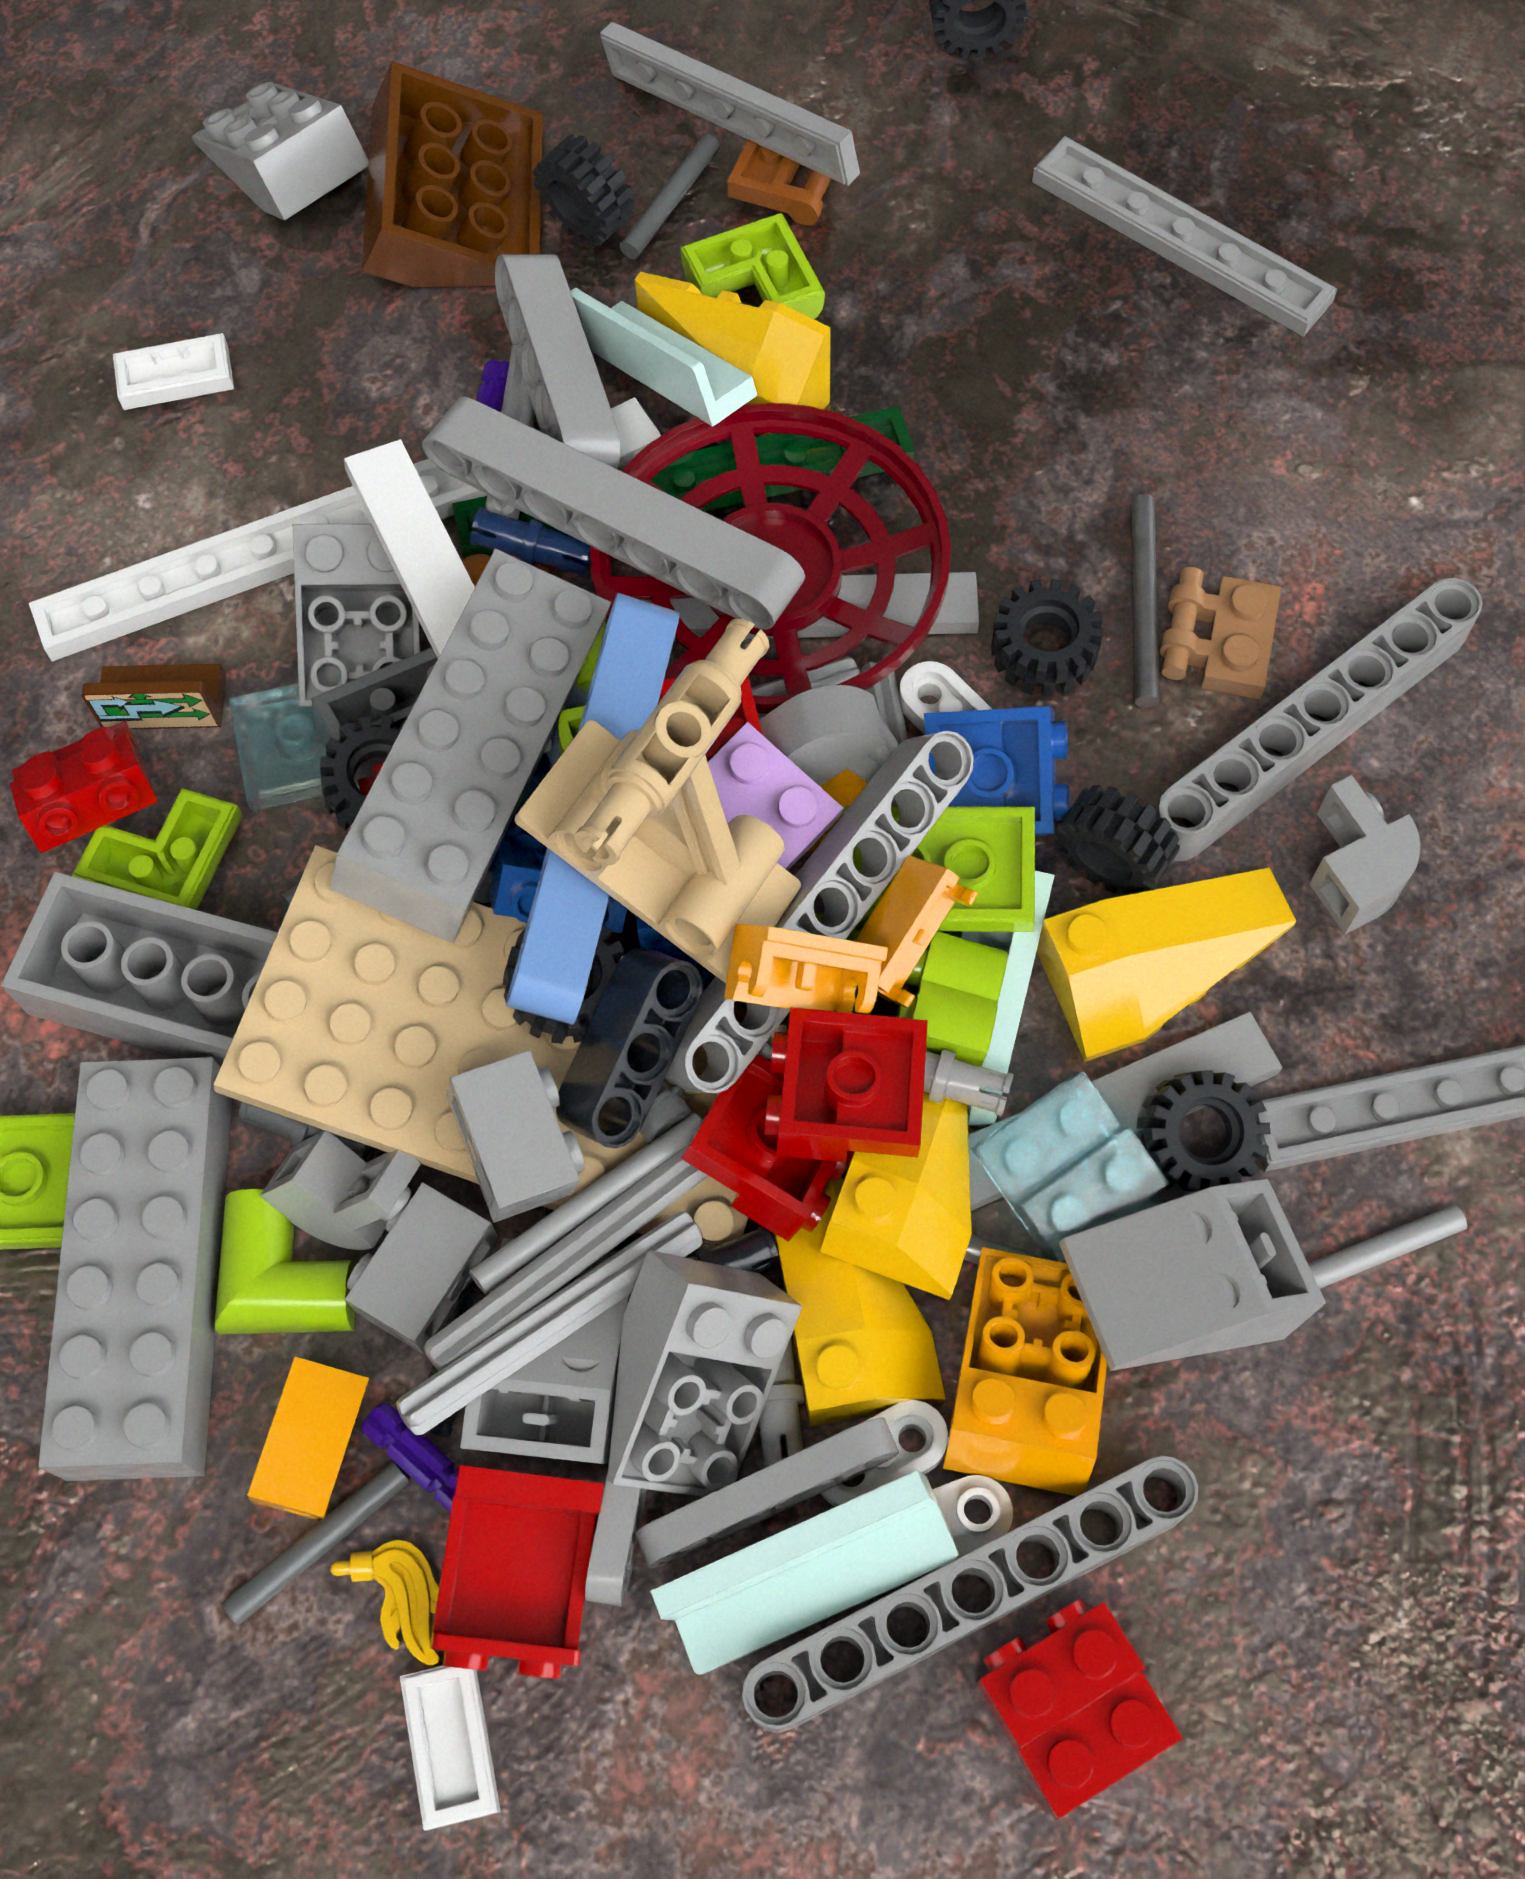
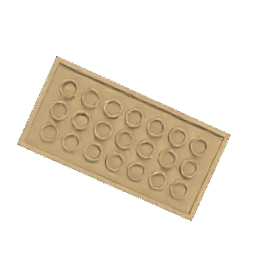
M315 845L214 1082V1091L385 1152L399 1150L416 1158L425 1166L479 1184L446 1096L450 1077L530 1050L537 1069L547 1067L553 1077L557 1091H559L581 1043H574L573 1036L565 1037L563 1044L551 1043L552 1035L542 1032L540 1039L529 1034L531 1025L525 1021L519 1026L513 1018L515 1009L506 1007L504 999L506 985H503L504 971L512 946L515 947L517 938L526 928L527 923H523L515 917L495 915L491 908L473 902L454 944L330 890L337 853ZM590 975L586 986L585 994L590 990L591 987ZM734 1005V1017L739 1023L744 1021L747 1008ZM779 1025L774 1032L787 1033L788 1031L786 1025ZM774 1033L766 1042L771 1047H773ZM702 1045L696 1049L692 1058L693 1071L697 1077L703 1074L707 1066V1055ZM664 1079L662 1083L667 1090L673 1088V1086L668 1084L667 1081ZM685 1090L681 1098L691 1109V1114L696 1113L703 1120L717 1093ZM556 1107L553 1108L561 1132L572 1131L583 1156L584 1170L577 1172L580 1180L572 1195L542 1206L552 1210L558 1209L643 1149L648 1143L639 1132L635 1139L626 1146L616 1149L604 1147L562 1124L556 1113ZM708 1176L629 1237L638 1239L674 1214L686 1212L699 1226L702 1232V1244L706 1243L712 1248L743 1235L749 1217L730 1206L737 1193Z

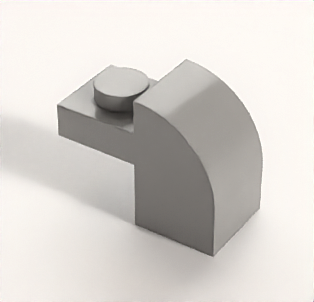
M830 685L807 690L787 700L759 720L763 736L819 786L825 784L846 769H849L862 780L869 783L898 746L891 731L881 722L874 695L853 686Z
M1352 775L1330 786L1317 812V815L1341 849L1323 857L1310 882V886L1344 935L1378 918L1394 905L1417 867L1421 850L1419 833L1410 814L1387 824L1378 800L1371 793L1364 792Z
M323 1130L293 1146L260 1197L297 1227L326 1243L352 1250L374 1248L386 1229L387 1221L396 1216L409 1200L412 1190L407 1185L421 1163L416 1158L399 1150L387 1152L366 1163L331 1132Z

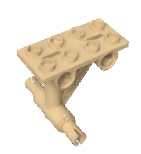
M745 619L730 621L725 633L706 659L693 662L684 668L639 731L632 730L619 740L596 721L588 720L515 816L517 825L725 984L735 924L775 927L801 887L799 879L777 863L785 851V846L780 835L770 825L749 815L736 816L727 823L705 755L738 709L742 695L741 684L770 647L769 640L761 629L749 645L746 644L743 649L740 647L742 641L755 625Z

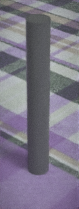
M705 133L699 139L620 243V249L625 256L630 259H637L720 149V143L716 137Z
M394 1461L390 1462L325 1516L324 1519L319 1521L223 1601L221 1605L236 1625H241L407 1486L410 1481Z

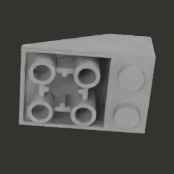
M266 82L251 89L245 96L247 101L234 110L223 109L213 113L203 121L205 128L191 136L194 143L264 212L282 220L288 219L369 166V160L340 104L276 83L274 84L273 82Z
M292 524L300 707H312V697L420 653L419 620L372 524Z
M1268 1179L1209 1187L1065 1237L1059 1242L1110 1371L1284 1340L1326 1304Z
M503 1238L500 1249L514 1239ZM612 1249L610 1252H608L606 1255L600 1258L597 1262H595L593 1265H591L589 1268H587L585 1271L579 1274L576 1278H574L560 1290H562L563 1288H565L566 1286H568L569 1284H571L572 1282H574L575 1280H577L578 1278H580L581 1276H583L584 1274H586L587 1272H589L590 1270H592L593 1268H595L596 1266H598L599 1264H601L602 1262H604L620 1250ZM514 1273L509 1278L504 1280L502 1283L497 1285L495 1288L490 1290V1293L494 1291L496 1288H498L500 1285H502L504 1282H506L508 1279H510L512 1276H514L516 1273ZM631 1294L467 1404L460 1448L598 1464L609 1463L623 1315Z
M648 1250L623 1315L607 1480L612 1485L702 1497L735 1483L803 1306L760 1273Z

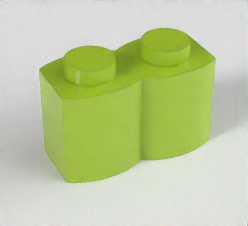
M937 931L905 982L915 986L913 994L915 997L908 1008L899 1005L896 1017L928 1020L926 1051L941 1055L943 1049L956 1052V1060L982 1067L988 1054L994 1030L1008 951Z

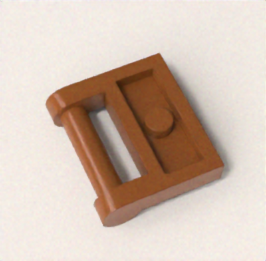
M747 140L727 180L728 197L788 213L797 223L811 226L818 221L824 207L822 198L831 178L812 170L803 189L791 186L790 184L800 164L753 141Z

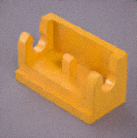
M909 855L854 941L888 947L886 961H882L877 995L884 1000L894 1002L905 1008L910 1006L915 996L901 988L955 902L972 906L978 896L976 891L956 884L960 877L948 868Z
M736 923L724 999L786 1009L793 1007L852 1013L855 1003V1011L857 1013L869 1014L876 1001L882 961H886L888 947L771 926ZM858 985V994L855 999V990Z
M294 1357L247 1494L251 1503L318 1520V1518L324 1519L369 1383L368 1377Z

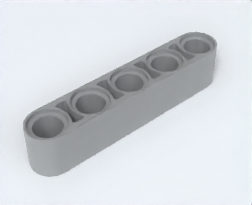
M500 254L495 265L496 294L540 431L617 469L620 461V438L617 425L557 255Z

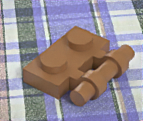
M1195 567L1183 568L1180 572L1178 584L1173 586L1170 592L1168 609L1173 613L1170 629L1162 635L1160 654L1164 658L1163 676L1172 680H1180L1186 676L1188 665L1204 668L1202 689L1261 700L1266 686L1282 587L1222 576L1218 594H1208L1202 588L1203 571ZM1196 620L1212 623L1209 640L1198 638L1194 633Z

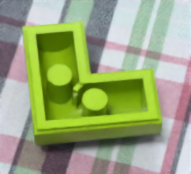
M782 213L680 247L686 280L694 284L702 295L717 298L722 290L735 292L755 285L763 302L764 300L782 303L812 319L817 318L823 309L825 292Z
M182 788L156 840L107 825L95 830L72 876L197 910L243 818L242 811L238 805Z
M264 1189L237 1190L227 1194L225 1197L215 1331L220 1335L354 1331L355 1311L346 1302L345 1298L350 1292L347 1288L348 1279L357 1263L353 1260L292 1262L295 1224L260 1197Z

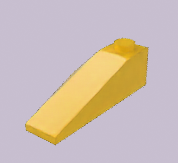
M640 272L634 279L639 311L752 376L757 396L745 405L780 403L806 405L824 410L829 404L831 327L778 302L764 300L760 307L741 304L738 293L722 290L717 298L702 295L700 290L692 283ZM763 433V434H759V435L764 436V435L773 434V433Z
M1269 867L1104 899L1044 919L1036 952L1082 1057L1087 1062L1145 1042L1158 1032L1165 1022L1187 1005H1193L1206 995L1208 989L1234 969L1241 968L1294 927L1296 919Z
M924 1092L921 1147L918 1158L855 1152L829 1221L820 1252L950 1300L972 1235L967 1104L948 1098H943L942 1104L929 1100L930 1093Z
M842 1177L837 1181L829 1178L823 1192L831 1197V1201L823 1217L812 1232H808L801 1227L789 1242L774 1233L785 1293L803 1306L793 1330V1339L810 1427L876 1415L899 1402L918 1400L930 1405L946 1401L932 1331L904 1283L820 1252L829 1221L844 1183Z

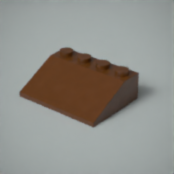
M392 61L372 106L362 272L411 287L495 286V265L500 254H540L541 200L539 195L541 191L534 186L533 181L537 177L533 175V170L537 166L536 164L542 160L543 113Z

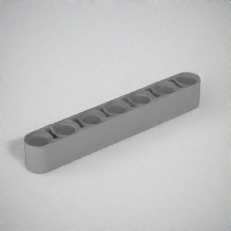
M459 397L422 441V448L427 457L448 475L736 619L748 620L755 624L753 626L755 628L764 630L772 628L804 583V570L791 555L474 399Z
M1445 578L1434 583L1168 788L1161 796L1155 817L1157 819L1166 818L1172 825L1169 831L1176 832L1179 837L1177 844L1180 845V849L1174 861H1186L1200 854L1455 654L1464 644L1481 613L1483 602L1481 594L1475 586L1458 578ZM1399 648L1405 649L1408 652H1403ZM1354 681L1363 682L1368 687L1360 686ZM1308 714L1318 715L1326 721L1322 722L1315 720ZM1263 748L1275 749L1283 756L1270 755ZM1225 782L1232 784L1239 792L1226 791L1219 787L1217 783ZM1170 818H1185L1195 827H1180L1173 823Z
M943 731L906 739L899 744L795 875L801 882V887L775 927L845 940L898 872L907 856L911 855L968 781L973 771L974 758L972 749L966 739L956 732ZM930 752L936 763L934 774L930 770L928 762ZM893 798L897 802L900 811L897 823L891 813ZM855 846L859 848L862 855V867L859 872L855 868L852 859ZM817 894L823 899L825 906L821 922L816 918L813 909ZM715 977L702 993L698 1007L664 1079L673 1087L679 1086L684 1090L715 1094L727 1090L737 1081L790 1012V1009L746 1002L747 1014L744 1021L739 1025L733 1013L735 1000L724 999L726 984L718 977ZM702 1045L707 1055V1066L703 1074L697 1077L693 1071L692 1058L696 1049Z
M1159 1456L1149 1459L761 1661L750 1670L744 1681L742 1698L745 1710L757 1726L765 1731L776 1733L791 1730L1172 1529L1192 1512L1198 1500V1484L1194 1473L1185 1463L1174 1457ZM1152 1477L1162 1478L1171 1484L1177 1495V1506L1174 1511L1162 1512L1150 1506L1143 1493L1145 1479ZM1095 1509L1108 1514L1116 1529L1115 1539L1112 1544L1105 1546L1096 1545L1084 1536L1080 1527V1516L1084 1511ZM1037 1542L1048 1549L1054 1562L1053 1572L1049 1577L1034 1579L1022 1572L1016 1560L1017 1548L1021 1544ZM967 1574L976 1575L988 1585L991 1600L989 1607L985 1611L969 1613L959 1608L955 1603L952 1595V1583L959 1576ZM904 1607L912 1608L919 1612L925 1619L928 1628L926 1640L919 1646L912 1648L901 1647L896 1644L889 1636L886 1627L887 1619L891 1613ZM838 1641L849 1642L856 1646L863 1658V1669L860 1675L854 1680L845 1683L836 1682L829 1678L821 1665V1656L825 1648ZM773 1675L787 1677L794 1683L798 1691V1699L794 1709L786 1716L779 1718L768 1717L763 1714L755 1701L756 1690L759 1684L765 1678Z

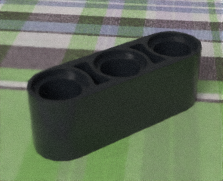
M645 947L632 949L621 958L558 1091L560 1105L556 1107V1113L562 1124L608 1148L616 1149L623 1147L635 1139L647 1118L700 1002L703 987L702 978L697 968L689 962Z

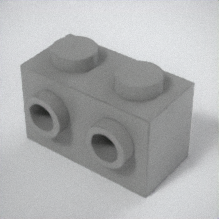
M530 1050L450 1077L446 1096L494 1223L573 1194L580 1180L577 1172L584 1170L583 1156L572 1131L561 1132L553 1108L560 1105L555 1082L547 1067L537 1069Z
M422 1182L414 1196L409 1198L401 1211L387 1221L386 1231L389 1233L374 1255L367 1253L354 1267L347 1282V1288L350 1292L345 1300L358 1315L425 1355L424 1346L427 1340L442 1330L460 1301L461 1291L467 1290L472 1283L473 1278L469 1271L488 1258L499 1238L491 1222Z

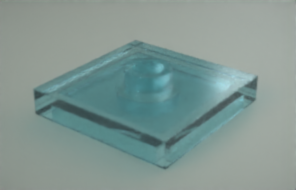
M341 674L336 675V683L338 684ZM299 683L229 698L246 802L251 811L322 796L320 762L321 756L326 757V749L316 732L313 708L300 707ZM360 779L354 780L357 788L359 787L358 780Z

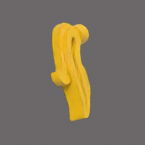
M393 1540L384 1543L374 1551L352 1552L350 1560L336 1561L331 1565V1573L335 1576L351 1575L352 1582L375 1579L384 1587L385 1598L381 1608L380 1622L384 1637L392 1649L398 1650L400 1648L397 1634L401 1629L406 1647L416 1659L429 1667L440 1665V1657L433 1649L429 1648L431 1640V1614H435L439 1586L435 1581L428 1561L418 1548L410 1542Z

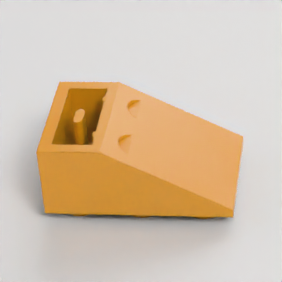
M986 1247L981 1248L943 1469L986 1476L995 1480L1076 1497L1085 1493L1097 1457L1107 1362L1066 1263Z

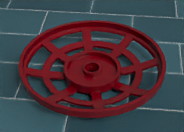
M780 403L743 405L713 427L697 417L672 428L649 443L623 468L622 472L664 492L650 481L662 469L687 453L713 442L731 438L737 470L725 472L704 481L686 493L680 500L697 509H701L714 499L741 489L744 508L728 515L722 521L791 555L804 570V583L776 623L768 630L761 629L766 636H773L778 660H758L748 674L766 677L782 676L787 695H753L757 713L768 714L792 697L812 689L807 671L818 669L842 658L859 646L867 637L898 648L869 670L837 685L853 686L863 690L871 688L898 669L922 644L938 618L948 588L951 543L946 515L936 490L919 465L896 443L870 426L839 413L806 405ZM783 433L805 435L833 442L847 448L830 477L817 471L796 466H760L754 434ZM868 460L883 469L905 491L919 512L923 525L889 537L886 526L874 508L857 492L851 489ZM764 486H791L812 491L818 495L805 511L791 505L768 503ZM839 506L847 510L861 525L869 537L870 543L844 550L840 549L835 535L826 525ZM592 546L590 547L592 581L595 594L611 602L605 618L606 624L617 593L640 600H652V604L672 610L675 609L671 604V599L694 598L648 574L647 577L611 576L610 563L612 556ZM930 547L932 561L930 587L922 613L914 627L883 617L894 590L895 559ZM877 565L876 588L866 610L837 598L841 588L842 574ZM710 606L719 619L701 638L695 635L679 618L674 638L688 651L666 669L665 676H667V679L677 678L687 665L698 660H705L725 633L727 625L736 618ZM822 617L850 629L831 645L811 654L802 655L797 631L811 626ZM753 627L749 633L756 635L760 629Z

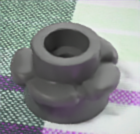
M663 1084L661 1085L647 1118L639 1131L648 1144L691 1114V1109L681 1098L685 1092L681 1087L674 1086L667 1090Z

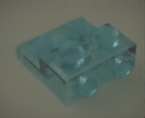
M1084 1071L1076 1072L971 1148L1044 1256L1057 1262L1065 1260L1059 1245L1063 1238L1160 1205L1161 1201L1155 1193L1169 1183L1131 1127L1121 1126Z

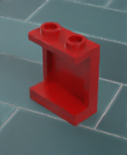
M463 1465L458 1467L429 1647L430 1649L445 1651L443 1666L487 1671L489 1656L518 1659L517 1675L560 1679L562 1664L580 1666L581 1650H578L586 1579L590 1562L595 1516L600 1514L604 1483Z

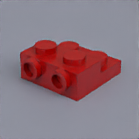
M126 720L112 727L94 729L81 740L54 752H42L32 756L24 765L12 769L15 781L9 783L18 817L40 853L158 802L137 741Z
M790 1007L788 1033L774 1032L770 1073L784 1074L782 1094L768 1093L764 1135L778 1136L776 1156L846 1162L847 1151L918 1158L921 1147L928 1020Z
M757 1054L732 1086L725 1091L717 1093L681 1159L736 1192L737 1194L730 1205L732 1208L789 1242L801 1227L808 1232H812L817 1226L831 1201V1197L823 1192L829 1178L837 1181L852 1160L855 1151H847L846 1162L776 1156L778 1136L764 1135L768 1093L782 1094L784 1074L770 1073L771 1062Z
M1082 1598L1063 1608L1045 1620L1052 1634L1027 1649L1020 1636L983 1659L990 1673L976 1683L1055 1820H1059L1184 1739L1142 1671L1146 1669L1105 1601L1090 1611Z

